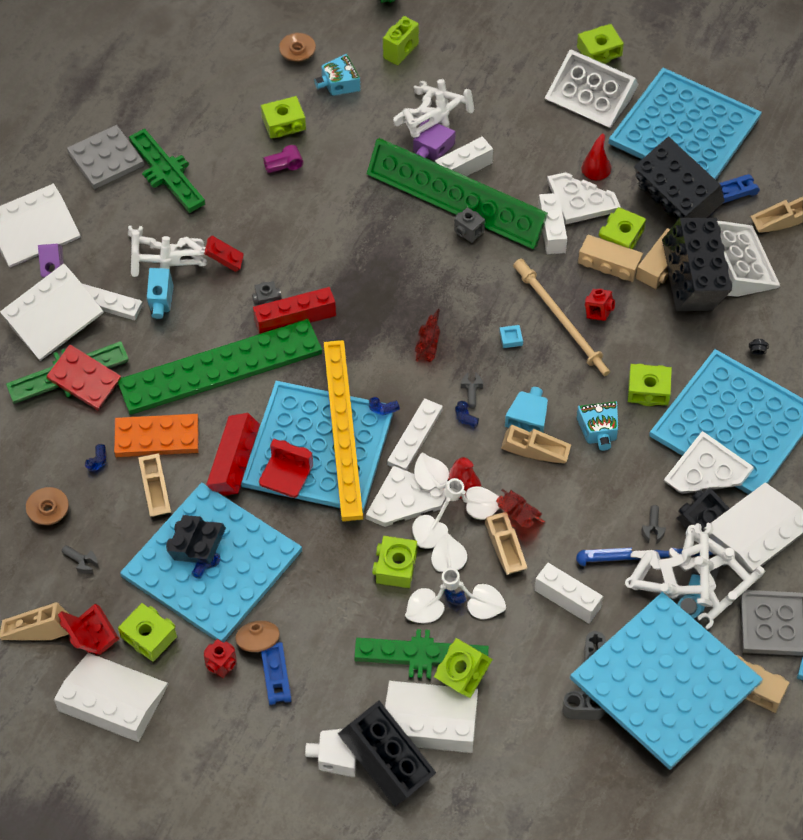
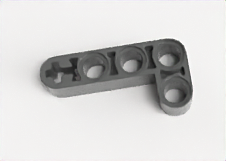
M592 631L586 636L584 662L596 652L593 651L594 644H596L598 650L606 643L605 636L601 632ZM570 691L564 696L562 711L567 718L598 720L605 713L603 708L591 706V704L597 703L584 691ZM569 703H575V704H577L578 706H577V707H571V706H569L568 704H569Z

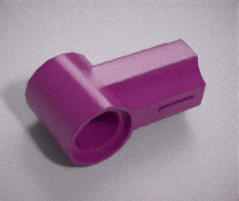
M288 145L280 153L263 157L267 173L285 168L297 170L304 163L295 145Z

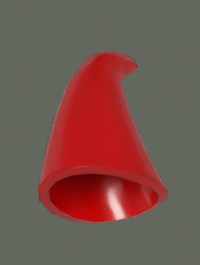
M601 134L597 138L581 167L584 176L591 180H603L611 173V163L604 150L605 134Z
M466 457L457 459L450 469L447 481L454 478L461 480L465 491L471 487H481V482L472 468L474 464Z

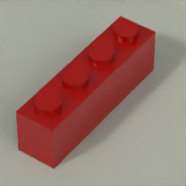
M330 287L254 306V321L259 334L309 319L310 323L336 316V302Z
M249 413L228 417L206 486L222 496L238 494L260 426Z

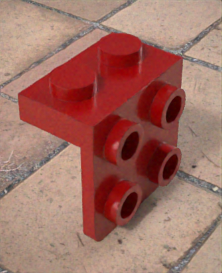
M273 439L270 444L271 458L259 479V485L296 498L313 467V453L307 448H299L287 441Z
M94 604L80 617L63 611L58 614L61 620L60 625L71 636L70 642L77 649L80 648L88 653L92 652L101 655L120 639L100 605Z

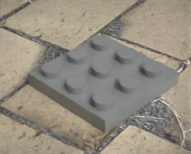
M117 125L67 148L68 154L94 190L144 166L143 159Z
M746 590L740 595L742 653L803 656V593Z

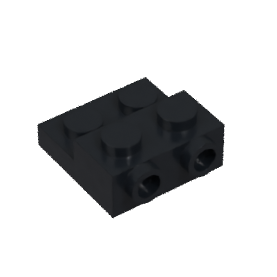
M710 487L704 491L700 489L691 497L694 501L690 505L685 503L678 510L680 515L677 517V520L686 529L690 525L699 523L702 527L701 531L704 532L703 529L707 526V523L713 522L730 508Z
M183 515L181 520L175 523L173 538L167 541V552L176 561L211 564L226 527L223 523L205 522L200 516Z

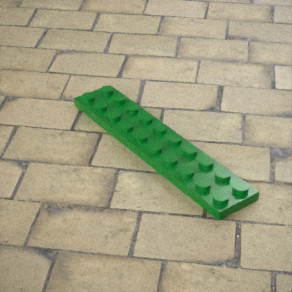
M381 138L376 139L367 175L456 215L468 207L485 219V228L531 249L537 247L548 212Z
M309 319L122 377L118 381V386L129 415H133L322 354V348Z

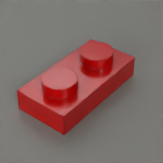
M213 235L207 239L205 255L235 272L240 270L244 253Z

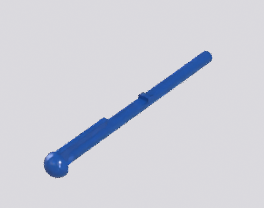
M632 547L581 550L576 556L577 563L581 566H586V562L637 560L641 558H631ZM672 548L677 553L682 554L683 549ZM654 550L659 553L660 558H671L669 551ZM700 553L691 555V557L700 556Z

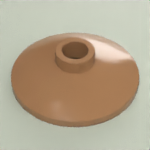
M293 33L281 40L279 50L281 55L288 60L303 61L314 54L316 44L309 35Z
M53 487L41 488L35 491L26 502L28 517L40 525L57 523L66 515L69 508L66 495L61 490Z
M254 621L241 627L235 639L237 645L242 650L260 652L274 646L279 640L280 633L278 627L271 622Z

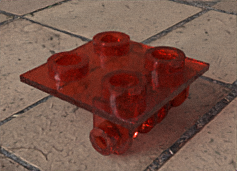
M440 309L433 315H430L427 323L419 329L418 336H420V341H418L415 347V352H417L415 361L423 357L425 361L431 362L435 358L440 329L437 325Z
M504 489L501 490L505 495L497 498L498 507L509 516L512 515V518L522 527H531L533 517L545 523V520L541 518L542 513L526 503L527 501L522 496L512 490L509 492Z

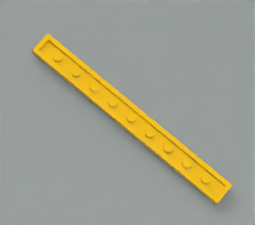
M344 340L324 342L342 521L363 520Z

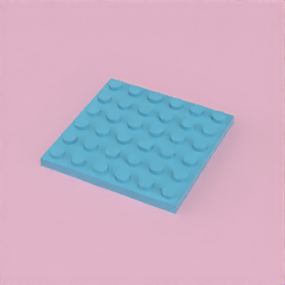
M662 68L611 135L608 144L643 159L669 136L716 180L755 126L762 112L668 69Z
M715 349L656 423L649 436L683 456L702 431L754 467V470L743 484L735 486L749 495L765 482L767 484L770 482L803 437V398Z
M275 381L248 460L241 487L289 497L259 485V479L271 458L270 444L273 439L284 440L299 448H307L313 453V467L299 495L295 499L340 508L329 391ZM350 396L362 511L364 513L394 414L395 405Z
M201 482L125 566L120 574L122 578L214 640L219 639L224 643L302 552V546L218 492L212 491ZM183 515L200 516L205 522L223 523L226 527L211 564L176 561L167 552V541L173 538L175 523L180 521Z
M663 592L570 675V679L669 770L754 691L763 680Z

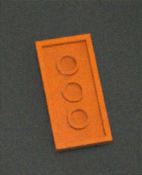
M198 414L115 418V457L148 456L158 453L159 455L199 453Z

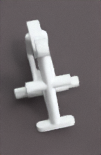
M444 79L437 81L438 89L427 86L425 81H420V86H414V91L418 95L426 93L422 98L423 103L417 109H403L402 112L394 117V125L399 126L406 123L411 137L414 138L419 137L421 132L439 122L440 125L449 128L448 115L460 103L466 104L468 113H473L474 104L471 90L465 89L463 96L446 91ZM434 95L436 96V108L430 107L432 104L431 98ZM430 118L429 122L425 123L424 125L418 128L416 127L418 124Z
M128 226V236L131 237V275L133 277L139 275V262L160 263V268L170 269V266L207 265V259L200 256L205 255L202 239L184 237L180 238L177 244H170V238L164 236L161 243L157 242L154 238L143 237L142 226H139L137 230L132 229V226ZM139 244L150 245L151 249H160V255L139 254ZM182 256H190V257L193 258V259L180 260V258H181Z
M696 523L695 531L700 535V544L683 549L682 554L676 557L660 559L659 553L654 550L633 551L631 558H641L631 577L626 579L625 585L633 590L663 592L671 599L682 598L687 594H700L697 604L712 607L713 602L709 600V570L714 568V563L709 561V535L713 532V525L707 523L706 531L702 532L701 524ZM700 553V556L695 558V563L700 566V585L679 586L676 582L673 567L688 562L691 555ZM652 566L653 569L662 571L665 583L643 581Z
M690 525L685 533L686 538L683 549L693 546L694 541L700 544V535L696 533L695 525ZM710 538L709 551L716 555L709 559V561L714 563L712 570L722 565H729L743 581L719 602L714 593L716 584L710 574L712 570H709V600L713 602V609L708 613H701L697 618L698 622L702 618L708 619L709 624L706 625V630L712 627L713 620L765 573V570L758 566L749 574L735 560L733 548L724 549ZM670 548L669 556L671 558L680 555ZM690 556L688 562L679 565L683 571L695 568L700 574V566L695 563L696 557Z

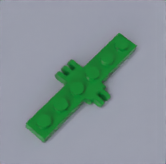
M145 128L129 136L130 143L151 167L145 170L142 175L153 188L165 183L189 213L206 205L205 199L183 174L185 168L189 166L188 161L185 160L183 155L169 158Z
M121 341L86 354L109 369L129 361ZM58 352L53 353L55 361H52V367L6 383L13 404L59 387L46 377L60 358ZM64 390L66 397H70L71 394Z
M417 629L416 637H412L411 641L356 638L354 659L357 662L409 665L410 678L414 677V670H418V678H422L423 670H427L426 678L431 679L432 666H439L452 643L434 642V638H430V630H425V637H421V629ZM470 645L488 656L489 646Z

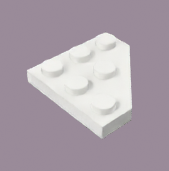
M566 172L547 177L551 192L559 194L565 224L614 213L618 207L621 208L615 193L610 190L603 191L598 189L597 185L585 180L579 181L572 178L573 175Z
M702 431L665 477L664 482L681 494L697 492L700 489L704 491L709 487L713 490L741 486L754 470V467Z
M393 466L367 511L366 519L386 527L402 519L406 521L419 517L422 513L433 510L435 512L441 510L446 501L444 496L445 488L438 489L435 487L429 491L424 490L417 484L413 473Z

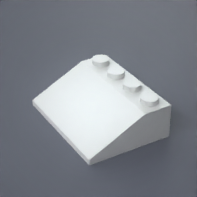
M570 49L545 99L611 128L630 102L639 84L635 77Z
M54 184L0 206V252L9 268L39 256L38 245L58 243L62 246L81 238L62 196Z
M717 221L721 229V241L725 248L724 255L728 263L729 279L732 281V291L727 296L738 297L779 288V281L753 226Z
M62 264L1 310L0 313L33 354L42 361L102 315L104 311L69 268Z
M765 482L711 522L713 532L709 537L724 549L733 548L735 560L751 574L758 566L762 567L803 535V510Z
M87 653L64 680L54 701L58 711L139 742L168 687V683Z
M389 681L385 708L417 748L472 753L478 689H475L473 695L469 698L449 686Z

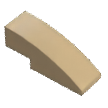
M803 197L790 203L784 200L752 215L751 219L758 232L776 231L803 223Z
M511 425L505 433L501 449L536 460L566 463L571 444L535 429L528 432Z
M159 453L138 457L150 517L171 513Z
M507 512L486 517L485 525L506 575L526 570L527 565Z

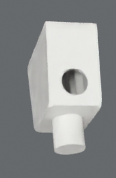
M342 729L320 732L319 744L306 743L305 757H318L319 770L355 777L356 757L337 734Z

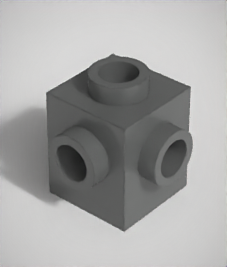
M467 207L463 212H459L456 215L454 231L459 236L466 238L472 243L485 232V219L479 213Z
M274 281L254 285L255 293L252 294L254 305H262L282 299L280 288L275 287Z

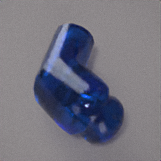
M372 397L369 400L370 410L380 415H387L400 410L397 400L387 404L381 403L378 397Z
M459 401L455 407L457 419L461 423L476 428L479 418L469 415L467 402Z
M104 444L96 445V456L85 461V467L89 471H97L106 463V447Z
M215 553L211 564L196 563L191 573L192 576L200 579L206 569L219 564L221 561L220 555Z
M444 590L445 596L451 604L459 606L461 605L460 603H464L467 600L464 591L456 593L455 590Z

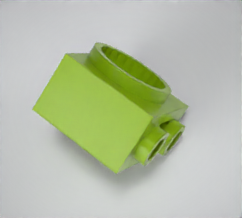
M403 16L383 37V58L398 66L419 44V23Z
M612 24L578 34L577 48L582 55L606 64L612 59L621 57L623 54L624 43Z
M297 96L261 105L262 119L270 139L306 130L305 115Z
M618 207L614 213L609 215L607 225L602 226L598 237L634 249L645 230L646 218Z
M631 364L627 402L640 403L644 406H668L671 395L672 367Z
M383 536L382 544L378 543L376 556H379V560L374 562L372 575H376V584L403 588L411 587L417 555V540ZM396 561H402L403 563L397 564V563H395V562H396Z
M143 603L118 627L120 637L134 647L138 653L143 654L152 662L177 638L174 623L168 618L163 619L152 606L147 607ZM145 632H150L149 635H146V636H143V635H142V634L145 633Z
M456 638L449 646L444 660L437 667L434 677L457 692L471 698L493 659Z

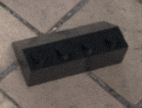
M380 700L337 733L394 807L407 799L437 773Z

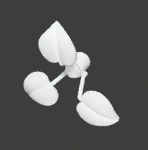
M425 453L419 455L414 468L417 484L427 491L435 487L438 489L445 488L444 496L446 498L436 519L430 515H422L414 521L412 533L419 547L425 549L434 548L440 538L448 533L447 526L439 522L449 502L457 501L460 496L463 502L467 503L466 510L468 514L479 520L492 516L503 506L504 501L488 489L475 486L465 491L461 480L454 478L447 481L449 470L444 463L429 457Z
M446 533L435 545L431 558L432 565L436 571L443 572L441 589L437 596H435L432 590L427 588L416 590L409 598L405 616L408 620L420 624H427L438 620L444 612V605L439 601L444 590H455L458 587L471 598L467 603L468 611L477 619H490L504 612L506 604L502 595L488 584L476 585L473 594H471L463 582H460L457 570H460L466 564L467 552L458 541Z

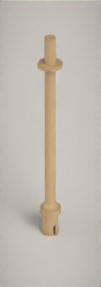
M518 259L513 264V267L522 276V281L534 288L589 357L587 364L589 366L595 365L603 376H607L610 370L601 360L603 353L601 351L594 352L537 281V273L529 268L524 259Z

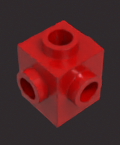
M593 289L590 295L585 299L586 316L588 319L606 321L611 311H614L615 308L612 291L604 289Z
M216 639L204 651L206 668L210 672L224 678L236 665L235 648L226 641L223 643Z

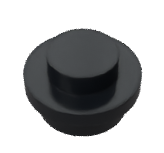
M754 339L753 342L748 344V348L751 354L763 355L767 353L769 344L764 339Z

